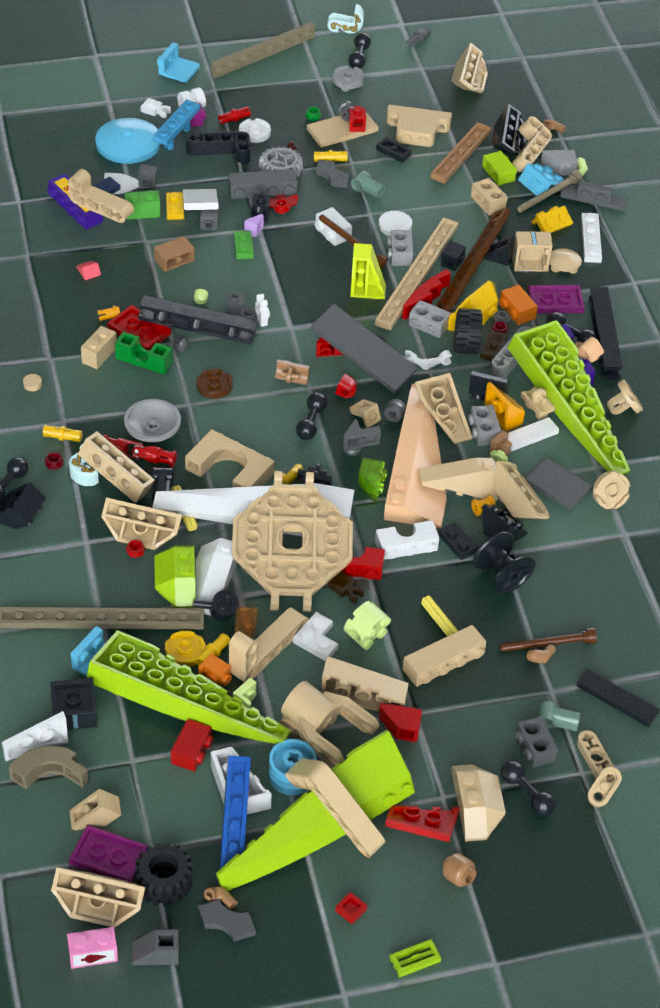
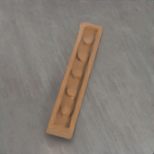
M477 122L431 172V178L445 184L489 136L492 128Z

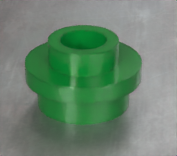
M309 107L305 112V117L310 121L319 120L321 118L320 109Z

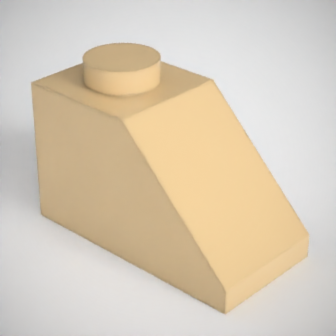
M98 789L69 810L73 830L85 829L87 824L93 827L107 826L121 816L119 797L101 789Z

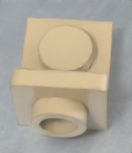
M363 399L350 407L351 414L363 418L365 427H370L381 420L377 403Z

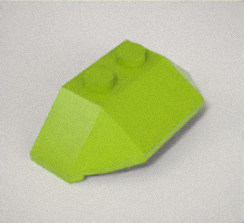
M173 545L154 556L155 590L169 601L174 608H196L192 607L193 599H196L194 545Z

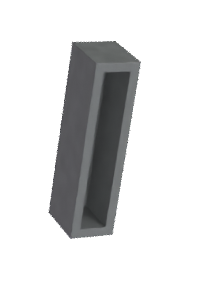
M295 170L229 173L228 188L230 198H253L254 194L270 196L297 195Z

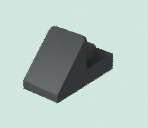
M355 419L343 436V451L380 444L381 430L379 426L360 429L358 421Z

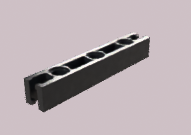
M591 287V295L588 301L593 329L597 335V340L604 350V353L599 356L602 379L620 380L621 374L619 370H622L623 365L608 287Z
M145 295L140 303L139 309L141 311L139 312L138 320L252 345L255 337L257 320Z

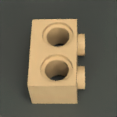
M490 178L472 183L471 197L488 215L506 208L507 195Z

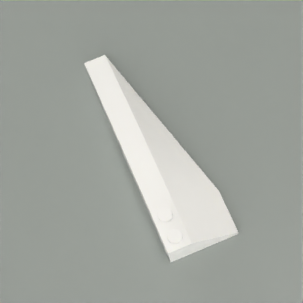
M314 483L319 493L325 499L330 500L344 517L350 519L354 490ZM271 486L156 491L153 508L182 516L233 524V518L238 513L241 514L247 509L248 505L259 496L264 495ZM283 532L284 534L302 536V533Z

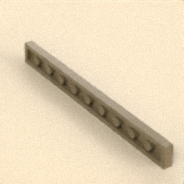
M0 607V628L94 629L97 626L101 629L204 630V608Z

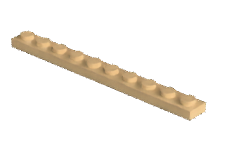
M442 218L375 319L376 326L392 330L402 315L404 303L420 287L458 229L459 222Z

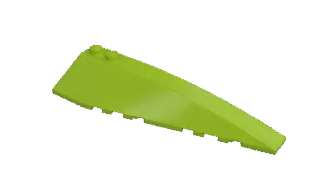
M556 320L514 334L508 346L509 351L534 386H537L539 389L543 388L546 391V397L555 406L554 412L570 432L608 472L615 471L622 475L630 472L624 454L617 446V438L613 436L610 430L609 420L606 421L605 411L597 392L590 384L589 374L586 375L583 360L579 359V351L559 322Z
M117 630L89 662L87 678H93L95 686L184 721L190 719L211 726L213 730L267 743H283L290 735L291 730L270 717L264 718L256 708L246 707L242 704L243 700L237 696L234 698L227 695V690L201 674L195 675L187 665L181 666L174 662V657L169 654L163 655L155 645Z
M388 730L352 750L346 755L347 759L341 765L337 763L331 769L370 820L415 793L411 775ZM313 790L310 793L305 792L279 816L280 820L266 827L264 829L265 833L258 840L255 841L253 839L241 855H235L216 873L219 885L227 891L237 888L313 853L346 835V833Z

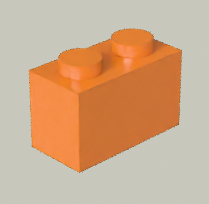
M520 285L501 291L499 304L502 309L510 314L511 319L517 325L536 319L538 306Z

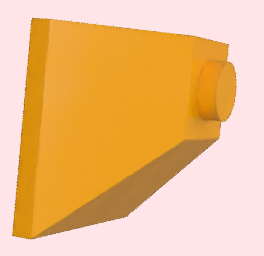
M487 383L484 405L494 406L501 429L506 432L522 425L525 415L523 407L493 383Z

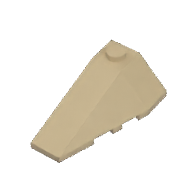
M447 373L415 382L421 402L452 442L458 444L472 440V435L451 374Z
M476 457L417 469V474L423 486L441 491L446 489L456 491V495L462 496L466 494L473 496V499L476 500L484 499L487 495H492L495 502L498 499V494L494 490L496 464L493 458Z

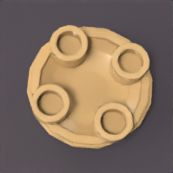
M556 249L551 252L549 264L553 272L577 273L582 260L572 250Z

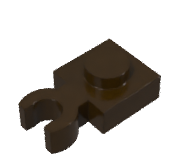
M342 571L328 582V588L342 598L345 595L349 596V600L352 603L357 602V596L355 595L364 597V590L356 587V581Z

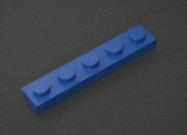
M227 756L219 869L226 865L235 855H241L244 852L251 757Z

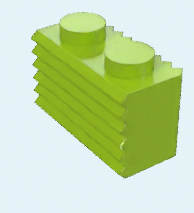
M502 151L483 156L482 167L498 186L515 181L517 168L511 164L505 154L503 155Z

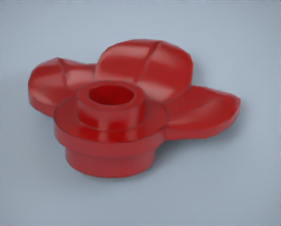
M276 195L274 198H270V207L274 208V211L279 214L288 212L290 207L298 203V195L290 197Z

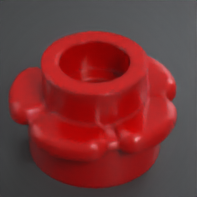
M131 540L126 547V553L132 558L141 557L145 553V546L140 540Z

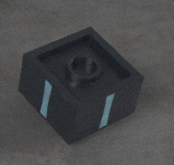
M93 678L50 682L53 716L64 711L67 730L98 727Z

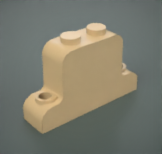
M388 105L387 124L397 127L396 141L399 143L431 147L434 145L437 132L445 133L450 130L452 117L450 112Z

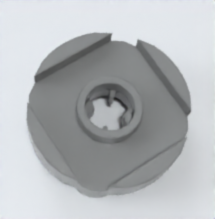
M344 65L334 70L333 83L340 87L342 91L347 92L350 89L363 86L364 73L358 67L354 66L353 69L349 68V65Z

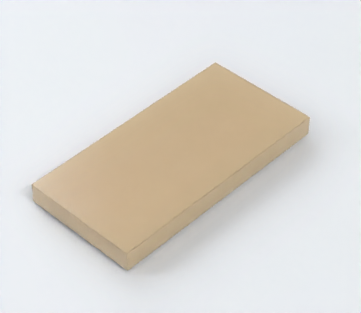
M366 112L365 132H349L348 121H344L341 115L308 124L307 131L322 148L378 132V126Z

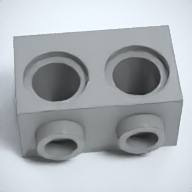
M391 230V237L387 238V247H390L388 248V258L391 259V266H411L413 260L412 230Z
M420 300L410 312L409 326L441 338L448 328V320L451 313Z
M471 406V414H468V424L472 426V438L476 440L477 446L491 445V440L501 432L494 406Z

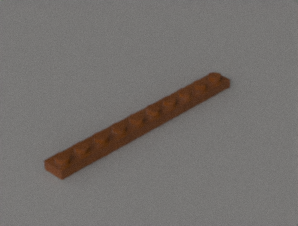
M508 207L494 212L436 307L450 313L452 312L451 309L458 302V298L464 292L465 286L471 281L470 278L477 271V267L483 261L484 255L489 251L490 245L496 240L495 237L502 230L503 224L508 220L507 218L511 213Z

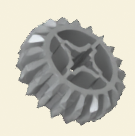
M279 146L277 148L272 147L271 150L266 149V152H262L259 159L260 171L294 169L296 177H299L303 170V160L300 153H297V150L287 149L285 146L283 148Z

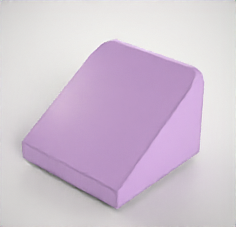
M263 214L245 220L244 231H251V236L257 237L264 228Z

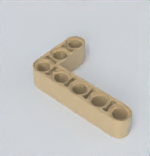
M290 607L255 641L240 631L236 632L229 643L231 674L243 682H246L249 678L254 679L293 641V637L309 619Z
M301 758L285 773L288 781L295 787L313 790L365 857L370 858L385 843L383 836L326 763L319 760Z

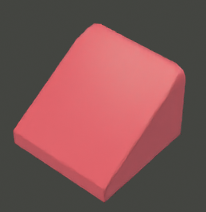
M88 261L76 266L85 280L101 275L97 262Z

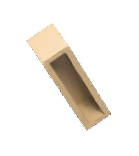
M473 625L468 626L405 656L403 671L416 687L421 684H427L432 679L440 675L443 676L456 667H462L473 659H479L485 653L486 640Z

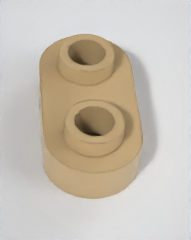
M604 768L587 794V799L592 806H605L621 783L622 776L617 768ZM611 775L614 781L608 782L606 776ZM600 793L602 799L596 800L594 794Z

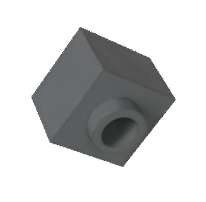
M141 164L138 186L155 188L158 180V167Z
M218 209L201 210V230H218Z
M226 292V314L240 315L244 309V293Z

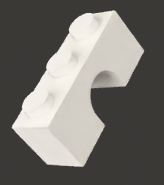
M433 520L414 523L413 534L409 537L399 535L395 527L376 530L375 545L378 549H385L384 560L438 550L439 536Z

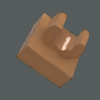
M502 430L491 440L489 453L493 450H501L507 456L511 452L508 448L512 446V443L508 441L509 434Z

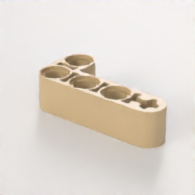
M530 116L519 127L520 133L528 140V143L512 162L518 172H523L528 163L532 164L552 138L551 132L533 116Z
M79 169L68 180L69 197L73 203L119 223H123L134 212V207L129 201L91 186L90 174L84 169Z

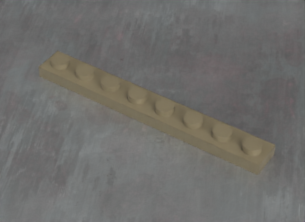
M313 22L307 23L211 62V76L215 79L315 38V24Z

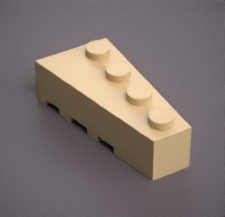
M327 656L322 675L321 693L326 691L346 696L363 709L379 711L380 703H391L405 707L409 683Z

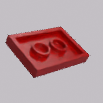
M133 305L107 323V328L115 331L119 336L122 332L138 336L141 346L149 351L155 343L160 344L171 335V329L167 326L138 320L141 310Z

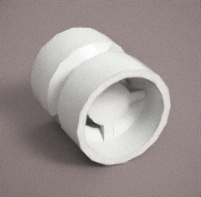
M200 87L191 89L190 92H179L177 95L179 107L186 99L195 103H201L202 108L206 107L205 95Z

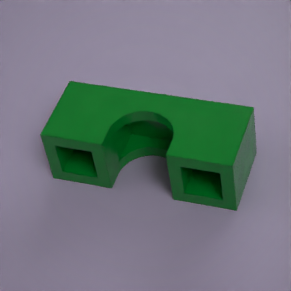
M122 332L115 342V358L117 360L163 375L167 373L173 364L172 347L155 343L149 351L141 346L138 336Z

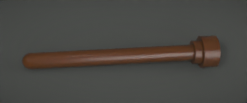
M325 215L319 216L321 222L353 246L354 243L362 244ZM375 253L380 269H382L386 265L388 258L383 254Z
M591 627L585 628L584 631L577 634L503 643L499 646V649L505 652L542 647L548 644L557 645L579 641L595 644L597 642L595 628Z

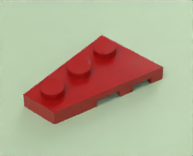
M392 806L387 815L385 826L450 842L460 807H452V810H441V807H432V810H421L418 806Z

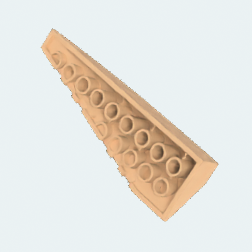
M412 384L386 498L384 520L413 525L414 523L433 520L435 528L441 529L447 499L446 490L441 491L423 486L417 474L418 468L441 464L435 418L421 402L416 386Z

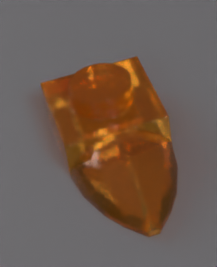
M237 608L235 632L240 631L252 638L254 631L257 629L258 608Z

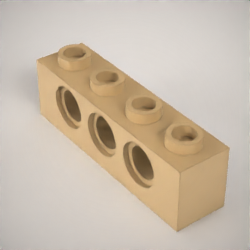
M97 431L85 439L78 453L81 458L135 503L147 495L155 481Z

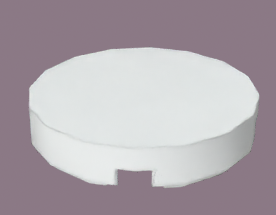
M255 118L252 121L247 119L239 125V131L247 132L252 143L263 142L271 135L269 123L259 118Z
M389 211L380 216L379 227L382 233L391 236V230H411L412 219L404 212Z

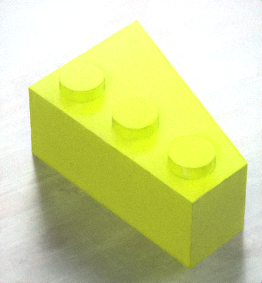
M354 243L350 297L385 299L386 284L372 244Z

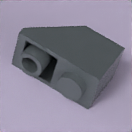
M154 930L132 942V965L179 964L178 930Z

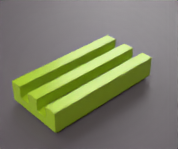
M432 939L400 950L389 956L399 978L441 962V956ZM428 948L431 949V950L426 951V952H424V953H421V954L418 953V954H416V955H413V956H411L410 958L405 959V960H403V961H400V962L398 961L399 959H402V958L407 957V956H409V955H412V954H415V953H417V952L423 951V950H425V949H428Z

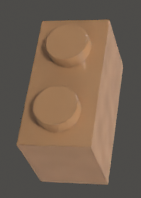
M185 236L155 246L154 261L164 272L194 261V247Z

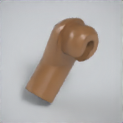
M546 119L542 122L549 131L556 130L564 133L566 130V126L555 120Z
M548 644L544 650H529L526 657L534 663L544 664L555 653L556 648Z
M211 887L204 891V898L207 901L212 902L220 899L229 910H232L238 904L233 896L223 887Z

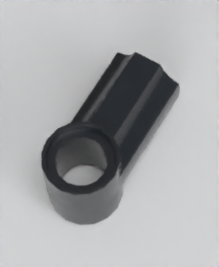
M153 467L152 478L155 481L152 488V500L155 498L156 491H170V485L173 482V468Z

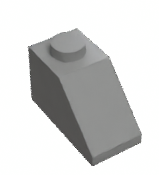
M543 150L540 165L551 167L553 172L558 175H569V173L577 168L575 151Z

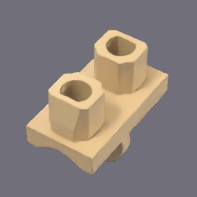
M535 386L529 391L521 392V397L525 400L527 408L534 410L536 418L542 420L548 417V413L555 411V406L546 397V391Z

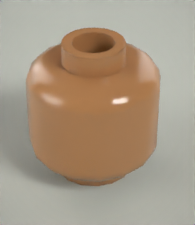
M456 853L444 860L443 875L445 879L456 886L463 887L474 881L476 867L473 861L460 853Z

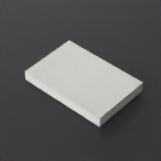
M216 189L183 190L185 210L218 209Z

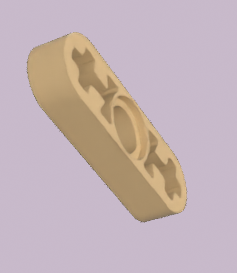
M588 730L582 731L578 736L577 746L597 779L604 768L614 767L596 734ZM597 754L602 757V760L594 761L591 756ZM611 775L610 777L606 776L608 782L614 781Z

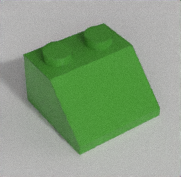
M158 190L124 193V200L129 201L134 207V212L127 219L160 217Z

